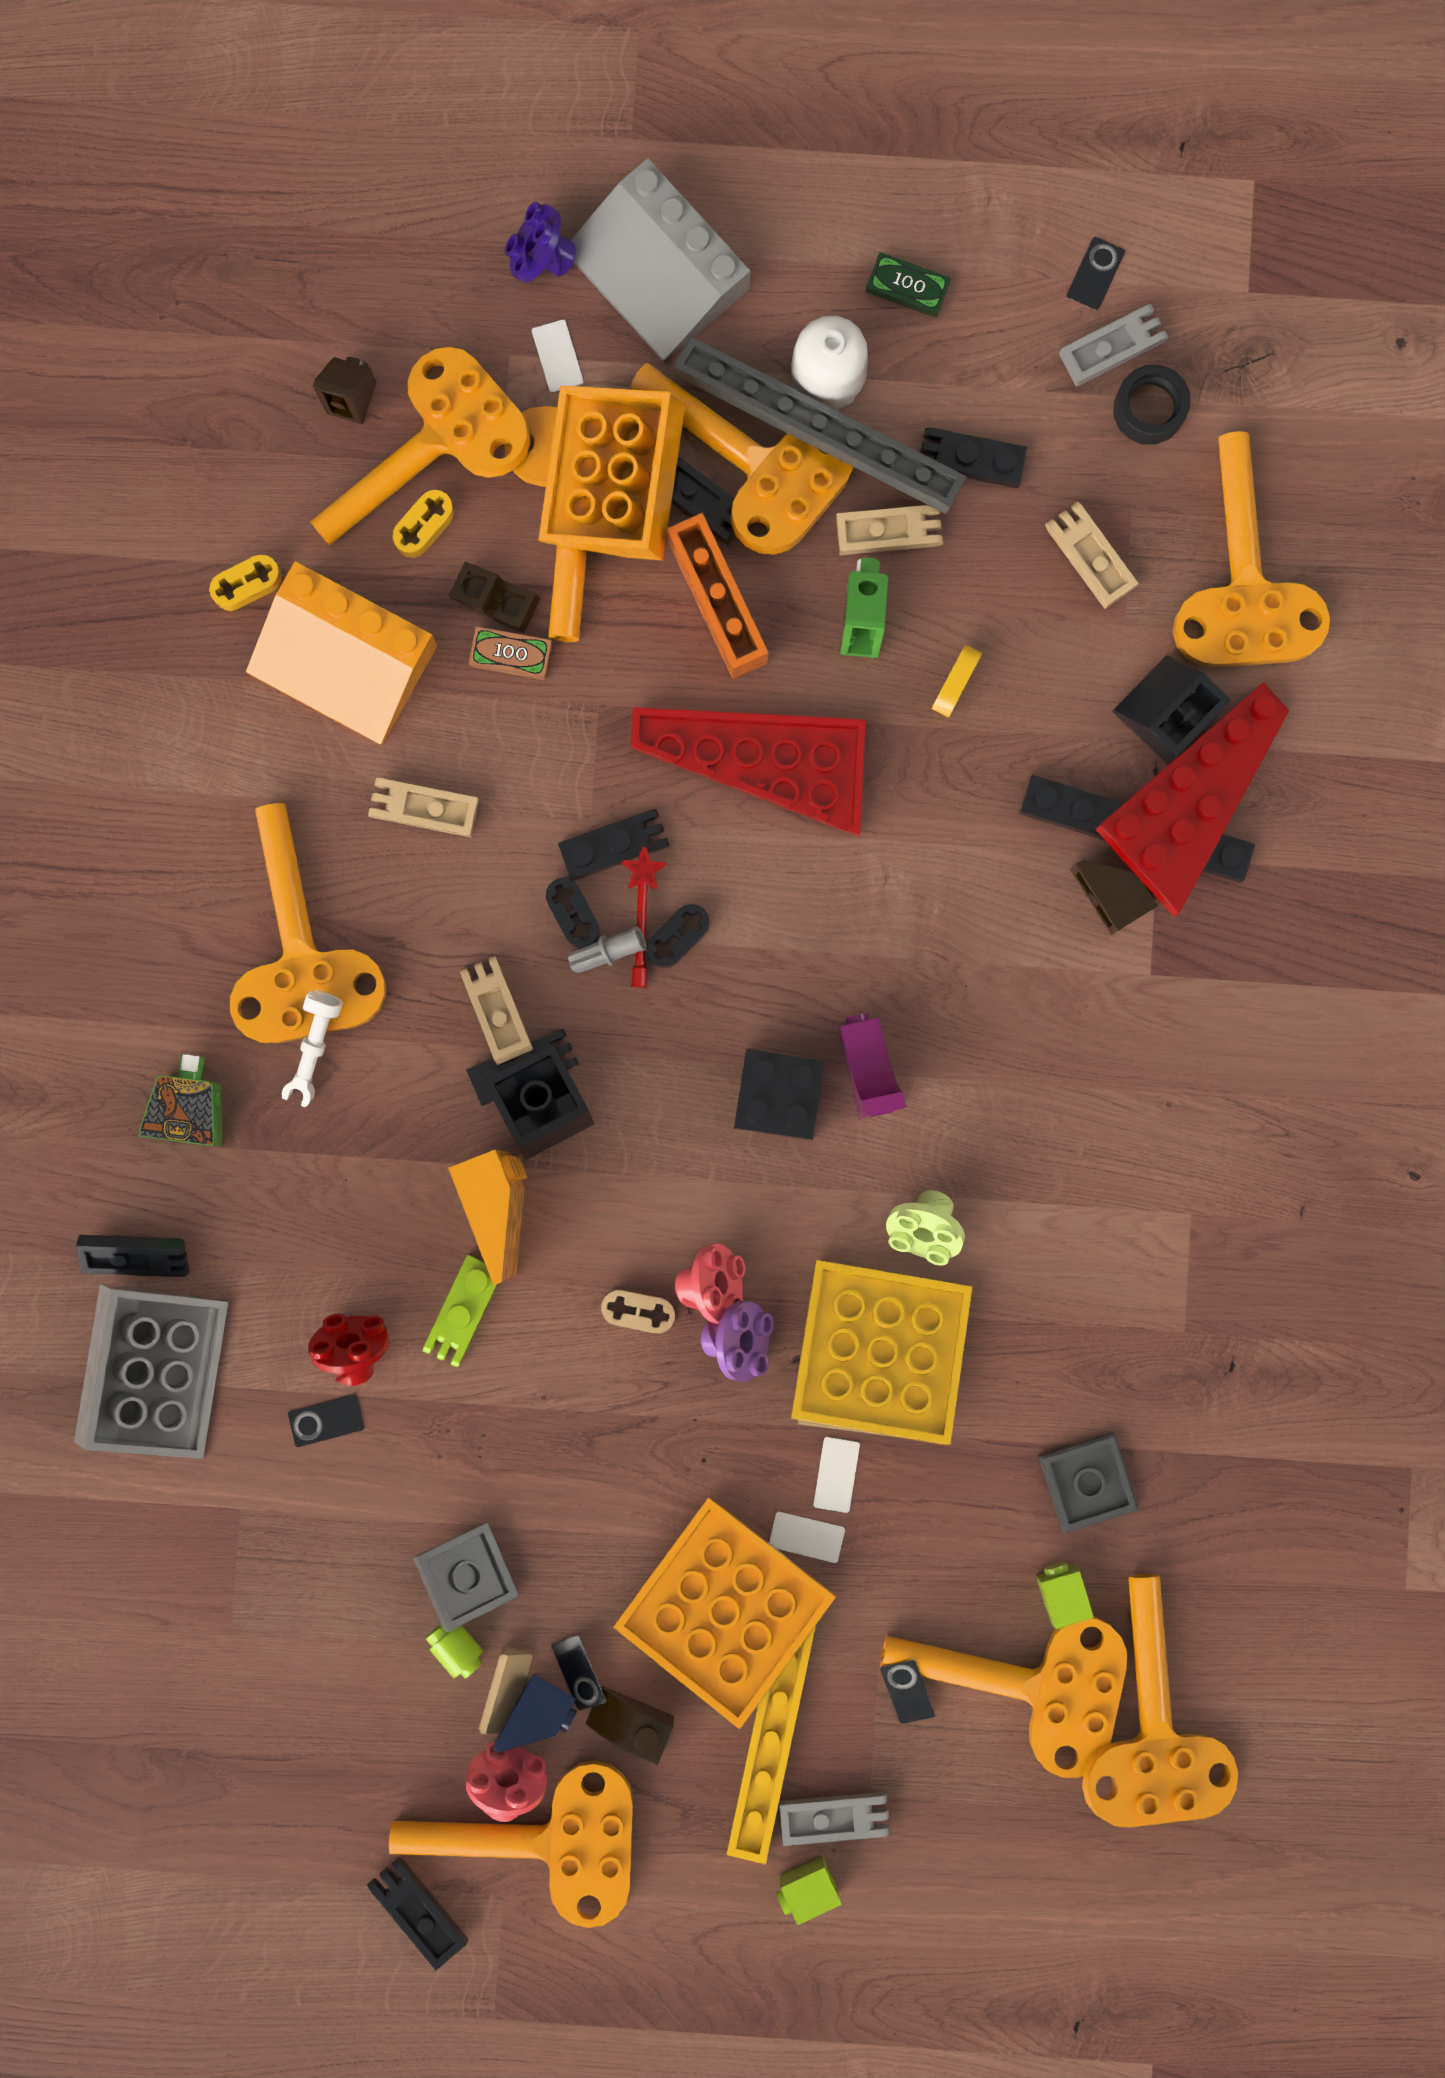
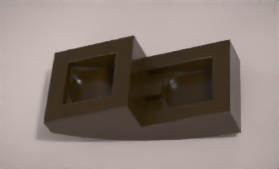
M466 561L448 595L451 599L523 633L540 600V597L535 592L504 581L498 574Z

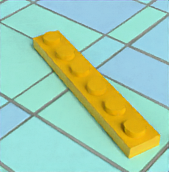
M816 1626L758 1704L727 1855L766 1864Z

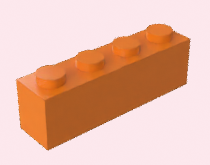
M703 513L667 528L668 544L732 680L768 664V650Z

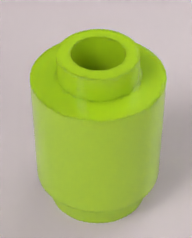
M440 1624L425 1638L431 1645L429 1648L430 1652L453 1678L461 1674L466 1679L483 1663L479 1656L484 1650L463 1625L449 1632H444Z

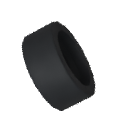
M1145 365L1133 370L1123 380L1114 400V418L1119 430L1130 440L1140 444H1159L1169 440L1181 428L1190 409V391L1185 380L1175 370L1163 365ZM1156 385L1171 395L1174 402V411L1166 423L1159 426H1150L1140 422L1132 414L1129 400L1132 393L1139 386Z

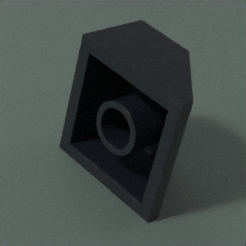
M554 1044L483 1081L524 1160L594 1125L592 1116Z

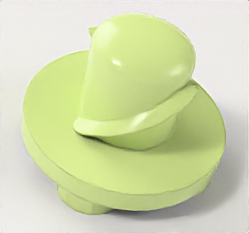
M927 1190L919 1194L916 1203H904L894 1207L886 1222V1229L890 1236L888 1240L889 1245L897 1251L910 1252L926 1258L934 1265H946L950 1258L959 1254L965 1241V1233L962 1226L951 1216L954 1209L952 1200L942 1192Z

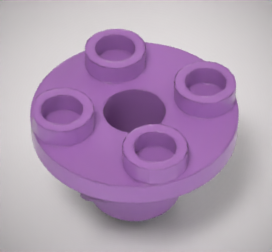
M735 1302L725 1311L719 1324L708 1322L704 1326L701 1334L703 1351L710 1357H717L721 1371L730 1380L746 1382L755 1376H763L769 1365L767 1354L770 1334L774 1327L773 1317L769 1313H764L761 1307L754 1302Z

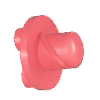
M716 1243L703 1246L696 1254L692 1268L682 1269L676 1277L675 1290L678 1299L687 1307L699 1309L704 1318L709 1322L719 1324L729 1306L735 1302L744 1301L742 1298V1278L746 1272L744 1260L740 1255L734 1256L723 1244Z
M492 1742L487 1745L486 1750L479 1753L471 1761L466 1774V1790L472 1802L482 1809L485 1814H488L494 1820L507 1822L531 1811L541 1802L547 1785L546 1764L540 1756L519 1747L497 1753L491 1750L495 1743Z

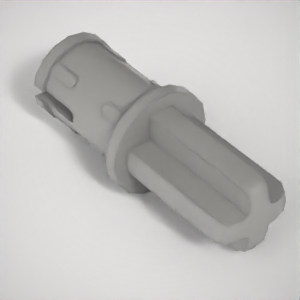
M638 926L608 938L600 936L599 942L568 954L572 971L582 973L606 963L609 966L615 965L616 960L646 950L645 938Z

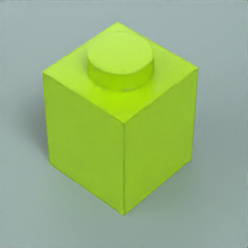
M1067 1562L1054 1563L1044 1568L1045 1573L1036 1575L1049 1621L1055 1629L1094 1618L1081 1573L1074 1564L1068 1566Z
M823 1855L779 1876L781 1890L776 1892L778 1901L786 1916L791 1913L793 1914L797 1925L842 1905L840 1892Z

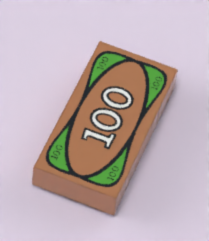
M476 626L469 666L546 681L553 643L549 639Z

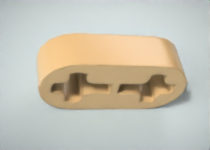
M614 1290L604 1297L601 1304L603 1317L608 1323L615 1326L650 1333H663L673 1325L675 1320L673 1305L662 1297L628 1290ZM618 1296H622L625 1298V1305L637 1307L636 1314L625 1312L622 1314L621 1319H617L614 1317V1311L608 1309L609 1302H615ZM656 1304L663 1305V1312L669 1314L668 1321L662 1320L660 1326L652 1325V1318L640 1315L641 1309L654 1310Z

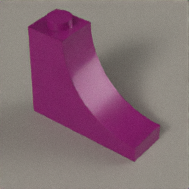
M868 1013L845 1018L847 1025L840 1026L838 1031L858 1120L897 1112L906 1108L903 1091L900 1090L892 1070L879 1018L869 1020Z

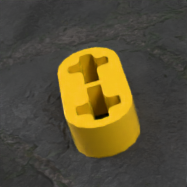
M441 490L427 491L397 523L392 537L397 550L402 555L409 558L421 556L452 522L455 511L452 501L446 493ZM442 502V508L445 513L442 516L435 513L426 522L425 520L430 516L428 505L433 503L437 506ZM422 526L417 533L419 543L414 545L410 542L404 546L406 541L403 534L405 532L413 534Z
M267 555L253 556L216 575L209 587L211 598L224 610L234 611L275 591L282 581L281 569L273 558ZM264 566L266 570L272 569L268 573L269 580L267 582H262L260 578L248 582L259 575L257 570L259 567ZM227 583L233 588L244 584L233 590L235 597L230 600L224 595L219 596L224 593L223 586Z
M965 644L932 707L933 710L949 718L982 652Z

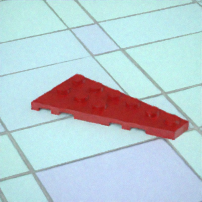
M1264 682L1096 828V831L1173 917L1181 912L1289 713V709Z
M633 707L631 749L860 837L866 719Z

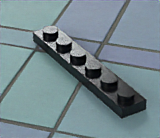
M1032 775L1029 779L1019 814L1105 841L1096 831V828L1125 803ZM1222 834L1203 871L1242 883L1245 880L1255 844Z

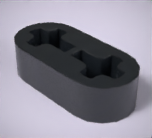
M568 878L554 880L546 890V900L567 941L578 949L596 943L599 938L600 929L579 887ZM559 887H563L566 891H574L575 894L570 896L574 910L567 912L562 902L554 903L553 899L558 896L556 890ZM576 915L579 916L584 925L591 924L593 927L588 931L590 938L585 941L580 936L573 938L571 935L576 930L571 918Z
M695 904L685 905L680 908L649 940L647 953L652 964L660 968H669L677 964L707 933L709 928L707 912ZM685 914L691 917L699 914L701 916L699 920L701 929L696 932L691 928L681 936L678 932L685 925L682 917ZM675 936L678 941L671 948L674 956L671 959L665 956L660 959L656 958L655 955L658 950L655 944L659 941L666 944Z

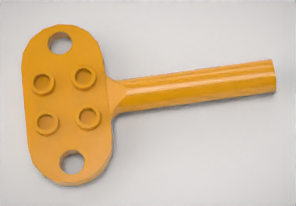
M453 347L434 349L423 355L412 367L407 381L408 395L417 412L423 418V428L309 521L329 546L443 454L455 456L474 475L487 478L503 476L516 469L525 459L531 440L530 429L524 417L476 359L466 351ZM435 366L444 367L443 374L439 378L434 380L426 378L431 368ZM505 444L512 446L511 453L507 457L502 459L494 457V452L499 446Z
M649 363L644 364L632 380L630 386L632 390L671 392L685 406L682 427L747 475V481L738 491L732 504L731 525L735 536L742 544L759 554L776 555L789 551L798 544L845 488L852 475L853 466L829 454L822 453L816 447L788 433L776 446L771 448L761 446ZM755 522L761 523L767 527L768 534L756 537L748 531L747 527Z
M532 407L521 414L530 429V438L534 441V446L531 451L527 452L525 459L519 466L512 471L526 483L546 487L557 407ZM505 444V456L507 457L511 453L512 446ZM557 545L548 635L552 640L559 642L579 641L587 550Z
M1236 431L1223 434L1218 437L1231 582L1226 587L1210 588L1196 592L1184 601L1174 618L1173 636L1176 646L1187 660L1198 666L1210 668L1288 663L1305 659L1322 645L1329 633L1330 616L1326 603L1316 591L1304 584L1288 582L1271 583L1263 577L1249 433ZM1302 612H1311L1317 617L1318 627L1316 630H1307L1302 627L1299 621ZM1189 620L1199 622L1203 628V636L1198 639L1188 637L1183 629L1184 623Z
M273 803L257 807L255 811L283 947V955L277 962L247 971L235 983L230 995V1014L235 1026L246 1037L264 1044L283 1043L308 1037L315 1014L305 1011L303 1005L306 995L310 991L315 992L316 989L334 995L343 1002L339 1017L330 1018L326 1033L355 1028L371 1021L381 1010L386 998V980L380 966L368 955L353 949L320 952L315 948L286 804ZM363 974H371L376 980V988L369 995H360L356 990V981ZM256 998L261 1005V1011L256 1018L247 1020L241 1013L242 1003L246 999Z
M1151 1573L1129 1575L1128 1583L1140 1731L1133 1739L1117 1741L1102 1746L1090 1757L1083 1773L1082 1788L1085 1800L1096 1816L1113 1826L1138 1827L1205 1819L1219 1814L1227 1807L1237 1790L1238 1769L1235 1758L1224 1744L1210 1736L1194 1733L1176 1734L1172 1726L1161 1578L1159 1574ZM1221 1763L1224 1768V1776L1219 1783L1212 1784L1209 1779V1771L1214 1764ZM1109 1776L1112 1780V1789L1107 1796L1099 1797L1096 1793V1784L1101 1777Z
M1094 1616L1092 1619L1055 1629L1046 1646L1044 1659L1039 1667L1035 1669L888 1635L885 1637L880 1667L915 1660L921 1677L1028 1702L1032 1706L1029 1742L1036 1759L1048 1772L1062 1778H1080L1083 1776L1090 1757L1102 1746L1111 1743L1127 1669V1650L1122 1637L1104 1620ZM1088 1627H1096L1101 1632L1100 1642L1092 1648L1083 1646L1080 1641L1082 1631ZM1062 1746L1073 1747L1076 1751L1074 1761L1067 1766H1061L1055 1762V1753Z
M598 1760L579 1762L568 1769L557 1783L552 1802V1817L546 1824L526 1825L392 1820L389 1833V1854L541 1859L549 1867L551 1900L558 1913L573 1925L586 1928L603 1926L619 1915L627 1903L629 1894L633 1821L631 1786L624 1774L610 1763ZM591 1772L599 1773L604 1778L605 1786L598 1792L588 1791L582 1783V1779L586 1774ZM591 1895L599 1900L601 1908L595 1914H585L578 1907V1901L584 1896Z

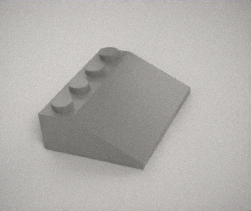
M649 158L617 184L570 240L576 246L574 264L664 363L683 348L691 337L694 338L750 290L751 271Z
M100 1284L74 1442L84 1450L203 1459L228 1301L142 1288Z

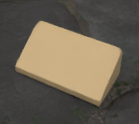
M509 1646L502 1649L478 1729L480 1733L494 1734L501 1732L524 1690L533 1658L531 1653Z

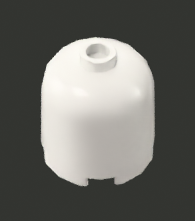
M822 316L811 321L799 334L791 362V382L794 388L835 410L851 404L855 396L862 390L867 377L868 349L861 330L851 320L840 316Z

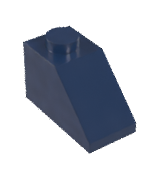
M532 1675L491 1750L500 1753L556 1736L559 1729L566 1733L577 1713V1710L572 1708L576 1698L539 1676Z

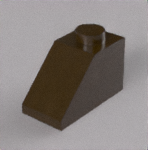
M333 357L316 377L313 388L326 414L363 425L376 385V379L366 362L354 357H347L346 360Z
M1085 860L1080 861L1070 869L1111 935L1158 906L1154 900L1156 899L1155 895L1134 872Z
M601 1685L600 1688L606 1702L591 1708L585 1724L620 1750L658 1765L673 1729L674 1716Z

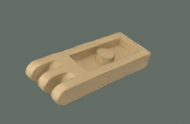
M1076 502L1070 506L1071 512L1077 519L1076 521L1064 510L1058 514V519L1065 528L1064 530L1053 519L1045 523V526L1095 597L1106 609L1135 589L1139 583L1083 506Z
M929 505L836 513L839 556L943 545L942 535L927 536V532H935L942 529L941 520H925V517L939 515L940 511Z
M376 778L374 786L380 789H387L389 793L388 795L372 794V802L384 804L386 807L385 810L369 808V817L472 838L479 805L478 797Z
M494 956L488 959L493 973L487 975L482 962L474 965L479 977L478 979L473 981L472 975L467 968L460 970V974L494 1061L499 1065L534 1049L497 957Z

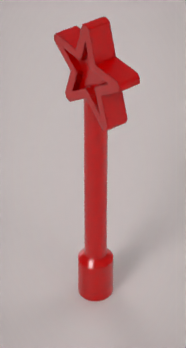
M642 847L637 861L623 860L621 865L632 872L628 888L632 889L638 885L636 926L642 931L646 942L648 886L653 890L657 889L658 886L654 873L665 867L666 863L650 861L647 847ZM644 950L635 954L631 987L647 988L648 968L645 966Z

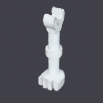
M318 989L315 992L310 991L306 995L303 1009L315 1014L309 1035L303 1038L300 1047L303 1054L297 1073L283 1088L282 1099L287 1100L292 1095L294 1089H299L303 1093L304 1097L301 1106L306 1107L314 1099L315 1088L312 1084V1075L318 1057L323 1056L326 1044L323 1040L330 1018H337L340 1015L343 1002L338 997Z

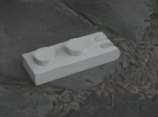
M1151 304L1061 348L1059 356L1076 387L1163 344L1169 339L1166 331L1159 332L1151 337L1150 333L1162 326L1158 317L1146 323L1143 322L1144 319L1155 312Z
M873 1792L779 1801L783 1846L890 1836L889 1825H874L873 1823L874 1821L888 1820V1809H872V1805L888 1802L887 1793Z

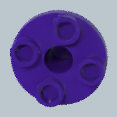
M531 203L526 211L525 221L518 233L512 234L505 246V255L510 257L511 273L515 278L523 282L532 281L544 269L557 277L562 276L570 270L576 257L575 244L560 235L561 217L558 210L548 204Z

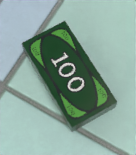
M879 252L866 286V292L937 318L951 278Z

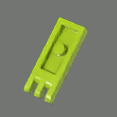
M469 1254L466 1256L422 1350L430 1355L436 1341H439L443 1344L436 1358L444 1361L450 1348L456 1349L457 1351L452 1357L451 1365L457 1368L463 1360L498 1285H493L484 1261Z

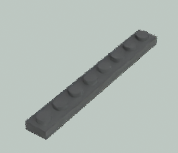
M693 337L689 339L673 366L672 375L945 514L948 513L966 479L965 475Z

